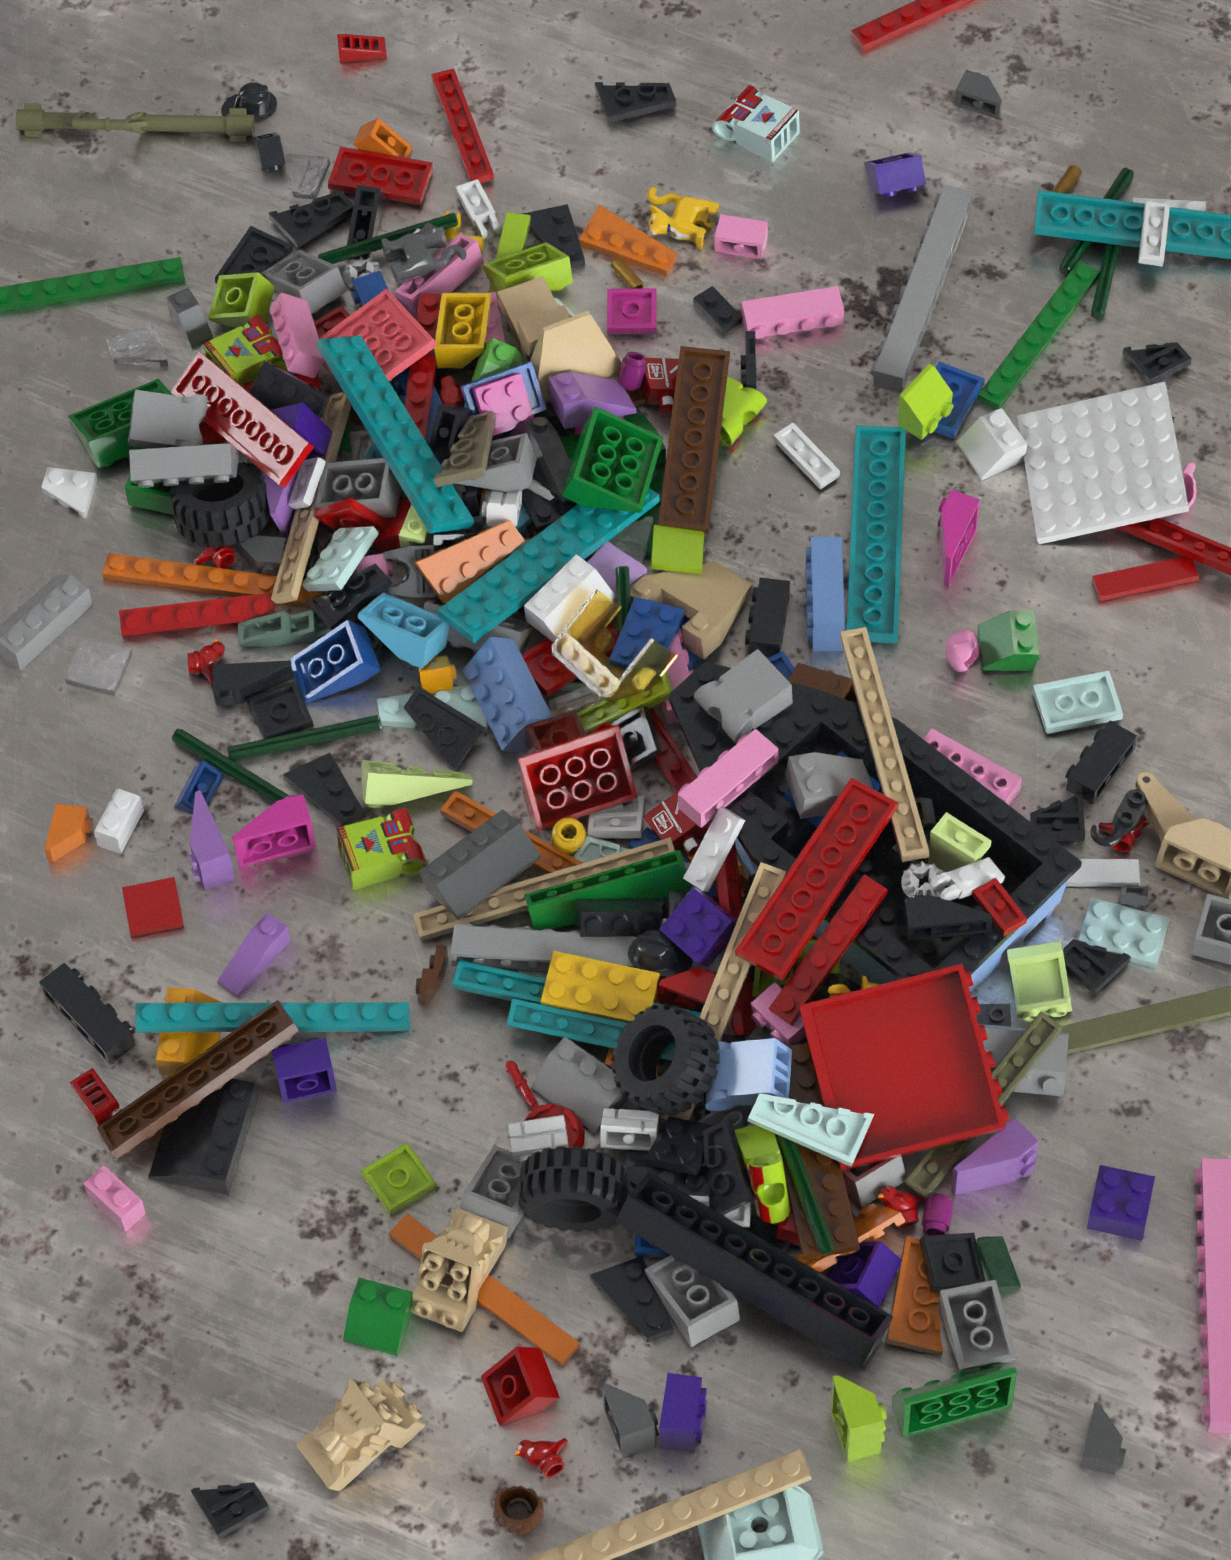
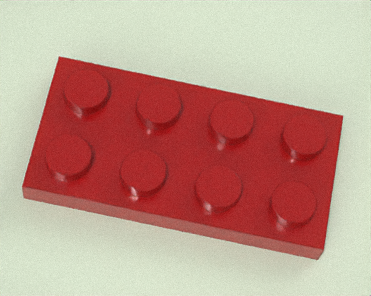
M340 147L328 180V189L356 194L357 185L381 188L386 194L385 199L421 205L433 171V162Z
M604 619L582 643L575 639L563 650L547 638L522 654V657L539 691L548 697L611 657L618 639V631Z

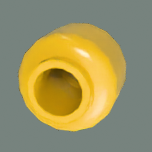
M563 818L553 826L551 843L558 851L567 853L570 856L575 855L584 845L586 830L578 820Z

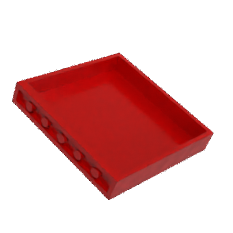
M963 964L799 1005L824 1106L833 1109H848L850 1112L864 1114V1112L874 1114L852 1167L839 1162L842 1171L1006 1130L1005 1122L1010 1121L1006 1105L1000 1106L997 1095L1002 1094L998 1078L993 1079L990 1068L995 1067L992 1052L985 1051L983 1041L988 1040L984 1023L978 1025L976 1014L981 1013L977 996L971 997L969 987L974 986L970 969L964 970Z

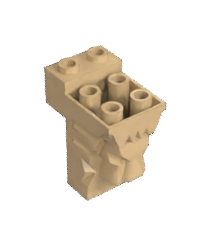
M544 277L497 292L499 309L511 328V335L516 340L517 350L527 362L532 358L542 328L570 318L565 305L558 307Z
M456 1208L451 1215L450 1224L445 1227L444 1231H441L432 1242L424 1243L422 1246L418 1285L412 1295L410 1312L448 1328L463 1332L476 1310L480 1287L506 1247L508 1227Z
M351 1378L347 1382L342 1401H336L335 1410L332 1413L328 1412L324 1417V1421L312 1433L304 1435L296 1444L297 1448L329 1489L340 1492L390 1445L402 1448L426 1426L420 1418L423 1415L414 1403L411 1402L409 1404L404 1397L406 1392L398 1382L381 1379L376 1385L372 1386L366 1381L360 1382Z

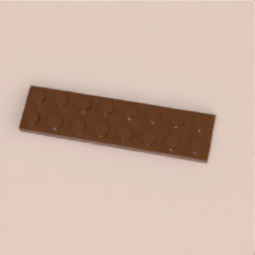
M680 346L658 521L660 526L701 531L704 534H709L730 351Z
M278 1000L96 1127L113 1157L117 1160L122 1155H127L135 1146L145 1139L153 1137L159 1129L168 1123L174 1122L179 1115L190 1107L198 1105L210 1093L221 1089L234 1076L242 1074L254 1062L269 1055L271 1050L281 1043L289 1041L299 1030Z
M809 1043L787 1046L792 1049L789 1099L806 1104H821L822 1107H825ZM777 1140L803 1260L859 1250V1241L839 1161L796 1143L834 1243V1251L822 1255L818 1250Z

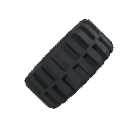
M238 462L237 475L235 478H229V482L216 483L214 479H205L203 484H189V481H179V485L173 486L170 493L178 532L193 544L196 542L198 546L205 547L209 545L211 548H218V546L223 545L229 547L237 542L239 544L243 543L249 537L253 538L257 535L258 531L263 530L271 516L266 494L267 486L264 482L265 478L254 466L251 467L246 462Z
M660 1004L658 1006H650L646 1008V1012L640 1011L637 1013L633 1021H628L624 1026L625 1031L623 1034H619L616 1040L618 1045L617 1048H614L612 1055L615 1058V1062L612 1063V1072L616 1074L614 1081L620 1093L629 1099L630 1102L659 1115H677L679 1111L685 1112L691 1109L692 1104H698L703 1099L702 1095L705 1092L708 1093L711 1089L710 1083L713 1078L716 1079L718 1073L716 1064L720 1063V1054L717 1053L719 1044L718 1040L714 1038L715 1032L702 1018L675 1005ZM675 1041L676 1050L672 1064L661 1077L656 1078V1066L661 1053L670 1043Z
M565 1146L556 1147V1149L546 1148L542 1152L537 1151L524 1161L521 1167L518 1204L528 1219L531 1218L534 1223H541L544 1227L558 1228L562 1231L574 1230V1232H582V1230L596 1231L598 1228L605 1229L610 1225L616 1224L617 1217L625 1203L628 1174L623 1164L617 1158L610 1157L605 1152L600 1153L596 1152L595 1149H581L572 1146V1148H565Z

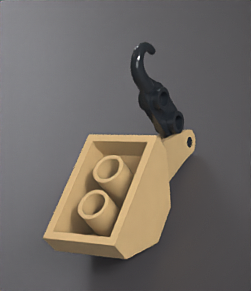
M1149 772L1140 773L1135 783L1136 789L1130 790L1125 794L1113 818V833L1111 837H1099L1096 832L1097 826L1092 825L1090 834L1093 841L1103 847H1112L1117 845L1122 837L1136 828L1146 809L1162 843L1154 866L1215 895L1229 899L1231 895L1230 829L1217 821H1211L1207 818L1196 820L1162 786L1153 774Z

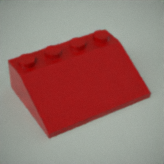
M618 724L518 757L526 806L530 820L538 831L553 827L563 818L576 819L638 798Z

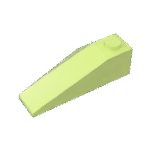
M362 760L361 763L362 798L365 804L372 808H384V805H395L472 785L473 782L470 774L464 772L434 769L432 773H427L426 769L420 768L421 766L412 765L406 770L396 767L397 763Z

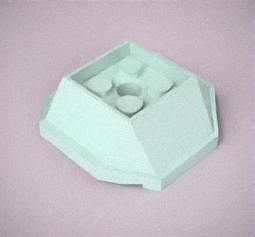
M798 1485L697 1525L704 1560H818L823 1554L811 1495ZM756 1525H763L767 1530L763 1533H756L752 1528Z

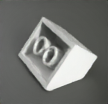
M576 554L524 605L526 622L565 650L616 600V595L598 571Z

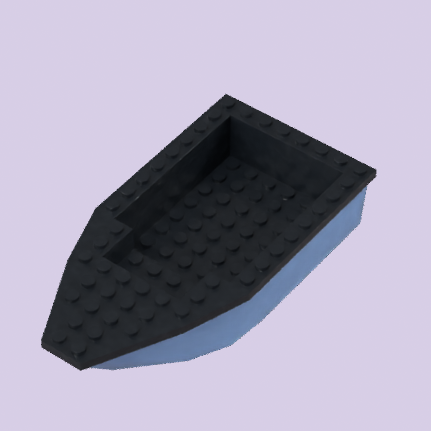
M709 662L701 664L668 694L670 705L700 772L705 767H711L724 751H730L736 745L722 729L721 722L709 715L694 699V693L701 686L712 681H718L720 676L731 669ZM791 683L793 703L756 728L778 748V763L725 807L745 820L735 843L736 849L750 875L757 873L760 862L788 872L817 829L806 818L800 819L798 811L784 799L785 793L790 790L785 778L790 756L813 752L836 756L842 751L849 758L863 760L867 773L880 784L858 704L819 689ZM892 717L914 798L925 797L932 799L936 824L947 812L991 840V847L982 856L981 860L989 857L1005 876L1001 885L1027 917V923L1004 937L992 922L991 932L908 941L904 904L905 898L909 897L903 891L902 877L904 871L911 864H920L922 861L928 864V857L902 862L898 845L881 854L872 853L871 849L869 850L814 933V936L816 938L821 936L865 874L885 887L888 893L841 958L863 976H866L872 983L879 985L963 964L964 970L970 969L974 986L969 987L971 994L1008 958V949L1018 948L1023 943L1024 938L1043 919L1046 920L1052 914L1053 909L1061 901L1068 879L1081 868L1082 861L902 722ZM880 784L878 792L883 794ZM935 825L924 830L928 849L930 844V832L935 827ZM929 875L924 876L923 879L918 878V879H919V888H920L921 885H923L925 882L929 883V882H928V876H929ZM972 895L951 900V902L983 911Z

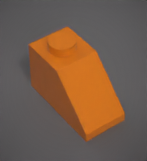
M379 118L361 126L353 143L359 150L408 158L412 149L408 142Z
M56 803L44 848L48 862L54 863L85 843L87 833H91L93 828V818L89 816L87 807Z

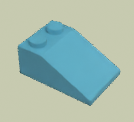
M384 592L358 613L359 620L399 659L408 662L412 666L423 668L447 645L449 624L434 613Z

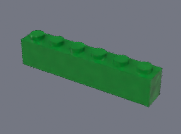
M680 850L530 892L524 894L534 930L542 931L544 929L554 930L566 925H576L577 899L657 898L658 900L667 897L669 891L684 893L691 890V886L688 881L683 879L686 867Z

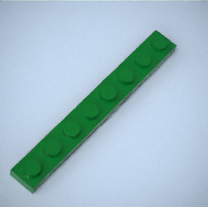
M181 257L2 286L0 287V312L185 282Z
M1080 261L1077 262L978 393V401L996 410L1004 405L1098 280L1099 270Z

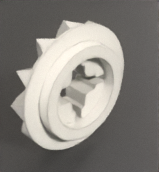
M361 256L359 260L351 259L350 264L344 266L343 279L345 283L354 289L352 280L359 278L358 271L361 272L363 269H366V273H362L359 277L380 271L382 274L379 263L374 262L371 257L367 260Z
M922 861L920 864H911L903 873L901 882L903 891L909 898L914 895L940 897L945 887L935 890L929 883L933 877L943 873V870H939L934 863L930 865ZM929 875V876H928V882H929V883L925 882V883H924L923 885H921V887L919 888V879H918V878L923 879L924 876Z

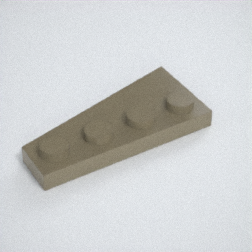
M493 411L469 416L458 435L460 441L453 444L450 449V458L443 461L441 465L442 472L436 474L433 479L436 487L466 480H477L485 476L496 423Z

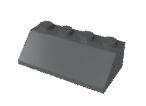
M502 809L421 869L420 873L426 890L459 920L541 858V854L521 825Z

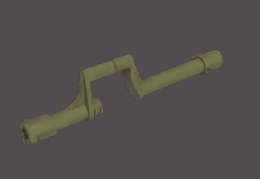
M24 103V109H17L16 128L18 131H25V137H41L42 131L45 129H75L79 132L89 130H106V132H110V130H125L142 134L147 131L227 133V136H230V142H246L247 136H254L255 117L254 115L247 114L246 108H229L227 116L150 115L146 112H136L128 115L125 119H110L109 117L98 119L97 112L90 113L82 110L78 113L45 112L42 110L41 104Z

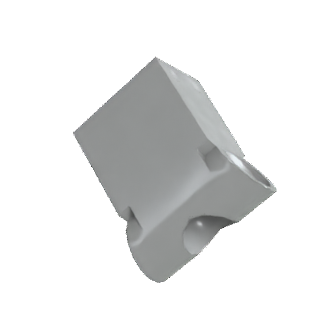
M135 390L127 446L153 449L202 445L203 437L199 429V423L206 416L208 397L205 395L181 397Z
M757 649L720 676L718 681H712L701 686L694 693V699L709 715L721 722L722 729L737 744L743 735L750 734L752 729H756L793 703L792 684Z

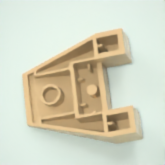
M589 311L543 327L530 360L533 364L545 403L549 402V376L558 375L563 372H577L617 381L622 363L613 346Z
M713 561L703 564L701 575L667 571L643 576L630 587L631 605L636 596L684 609V616L690 619L682 626L684 647L700 658L705 659L723 642L753 589V584Z

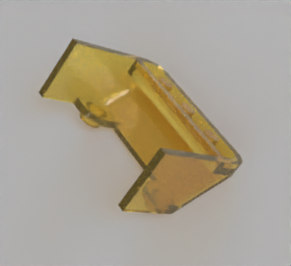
M595 589L552 645L553 655L596 695L607 702L648 692L677 658V655L651 638L625 672L619 667L611 666L610 658L605 653L613 642V635L606 627L622 606L598 589Z

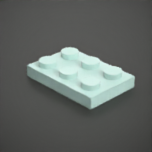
M374 526L339 528L333 534L328 546L320 553V558L314 567L308 571L302 586L307 591L342 590L379 532Z
M1109 671L1033 685V694L1046 734L1106 723L1110 720H1121L1123 718L1122 708Z
M1091 897L1079 941L1086 942L1091 946L1097 945L1107 948V952L1122 956L1123 953L1131 956L1130 962L1156 969L1170 918Z

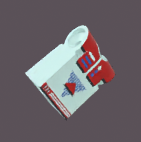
M748 85L736 98L735 102L712 124V129L721 139L735 140L738 145L773 163L800 133L799 110L765 94L761 95L755 87Z

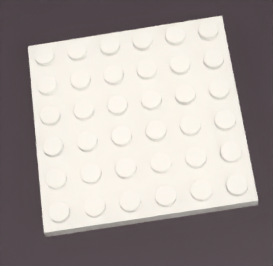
M1165 382L1017 415L1020 434L1027 443L1024 462L1036 537L1039 545L1189 511Z

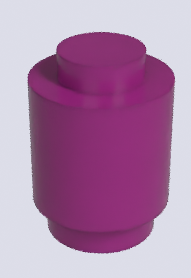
M628 352L626 357L622 359L617 381L625 390L634 391L642 386L647 363L645 362L646 357L641 353Z
M935 1193L933 1196L926 1198L921 1225L923 1226V1232L928 1236L945 1235L946 1231L949 1230L954 1203L947 1195Z

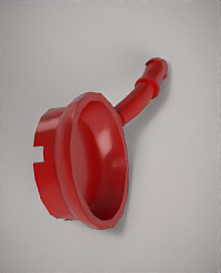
M507 1061L505 1064L506 1072L509 1073L515 1088L520 1091L532 1109L524 1121L564 1115L569 1148L575 1146L582 1149L584 1146L585 1130L581 1119L572 1110L562 1105L545 1104L539 1106L516 1062Z

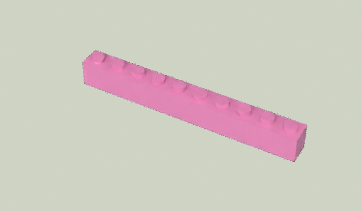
M1202 1158L1200 1169L1195 1168V1185H1200V1194H1196L1195 1208L1196 1211H1201V1220L1196 1222V1235L1202 1239V1246L1197 1247V1262L1202 1263L1203 1272H1198V1289H1203V1298H1199V1315H1204V1324H1200L1199 1335L1200 1342H1205V1351H1201L1200 1365L1201 1368H1206V1378L1201 1380V1394L1207 1395V1405L1202 1406V1422H1207L1208 1433H1231V1159Z

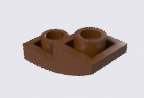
M436 945L435 955L430 956L429 969L423 968L422 977L416 980V994L420 995L421 1005H427L442 984L449 959L447 946Z

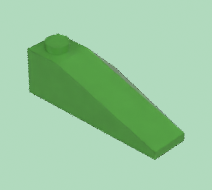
M493 338L485 343L484 352L479 355L471 382L526 363L527 361L516 347Z

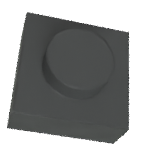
M1121 885L1120 904H1125L1129 908L1147 906L1148 887Z

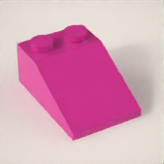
M952 489L948 497L943 498L940 503L938 512L941 515L937 526L940 527L944 585L948 587L977 530L980 499Z
M303 794L297 796L290 795L276 801L232 836L239 868L316 847L312 822Z

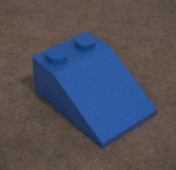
M346 620L289 659L291 660L292 670L305 703L359 685L381 671L366 628L350 620Z

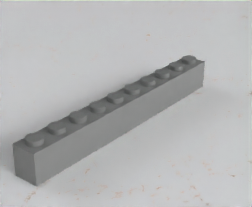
M944 185L942 193H937L934 202L936 209L934 212H930L927 221L928 230H923L920 244L922 246L921 248H916L913 262H915L914 267L910 266L907 272V286L902 285L899 295L900 304H895L892 313L893 323H888L885 331L886 341H881L878 350L879 360H874L872 364L871 375H874V386L900 393L903 392L969 215L973 191Z
M466 923L454 925L451 962L452 966L456 967L459 960L503 970L548 973L553 951L636 968L629 960L628 950L631 943L637 939V936L580 937L578 931H571L569 933L556 932L552 929L539 931L529 930L525 927L509 929L497 925L480 927ZM723 949L709 968L697 964L693 960L690 970L698 967L717 973L725 950Z

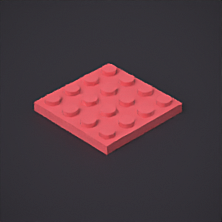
M388 289L382 291L319 338L361 335L389 381L437 346L435 340ZM324 361L322 365L336 380L327 363Z

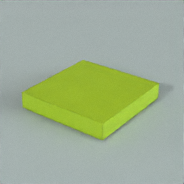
M654 525L650 569L701 575L703 569L704 532Z
M408 1143L403 1144L360 1170L361 1176L390 1216L437 1188V1183Z

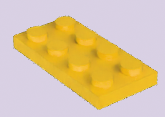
M553 951L540 1002L541 1005L627 1023L628 1021H633L635 1019L634 1016L640 1011L646 1012V1008L653 1006L660 973Z

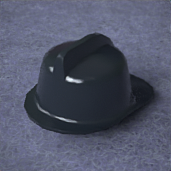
M250 82L242 86L238 94L231 96L223 103L221 113L222 116H227L229 108H246L247 114L254 115L255 119L270 115L275 111L277 99L269 92L267 85Z
M649 930L638 935L628 950L629 960L636 968L660 973L662 977L668 978L688 971L692 967L693 959L659 930Z

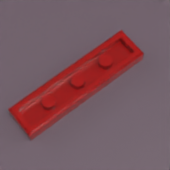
M1183 556L1094 575L1092 582L1100 602L1198 581L1199 575L1194 561Z

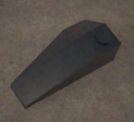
M536 417L522 421L507 437L527 433L537 456L533 478L538 480L544 488L550 491L551 495L561 502L569 501V499L562 496L571 462L556 429L547 417Z

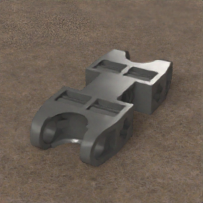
M434 545L407 546L383 552L384 559H392L393 562L399 563L404 569L402 581L395 584L394 587H387L385 593L401 598L436 597L435 591L414 564V561L432 555L434 553Z

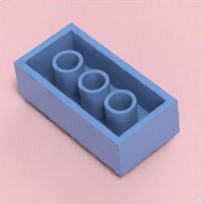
M811 537V547H806L805 562L807 642H812V652L843 651L840 640V632L844 631L845 628L842 537Z
M489 637L462 671L501 750L526 753L554 719L514 639Z

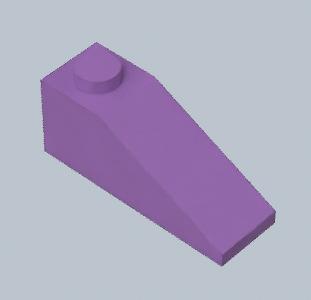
M267 912L249 931L217 983L239 998L291 942L288 926Z

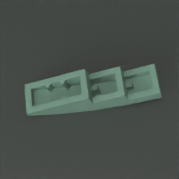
M314 610L291 616L286 611L238 623L240 647H270L316 642L332 631Z

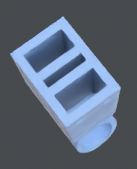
M776 1038L731 1042V1044L718 1041L719 1050H717V1053L720 1054V1063L716 1064V1070H718L716 1079H712L710 1083L712 1087L706 1093L705 1108L707 1110L718 1112L732 1109L737 1105L752 1106L755 1104L759 1093L789 1099L792 1049Z

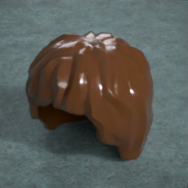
M506 1486L493 1497V1518L499 1527H503L509 1533L526 1535L529 1531L534 1530L543 1520L544 1504L534 1490L525 1489L522 1486H513L511 1488Z

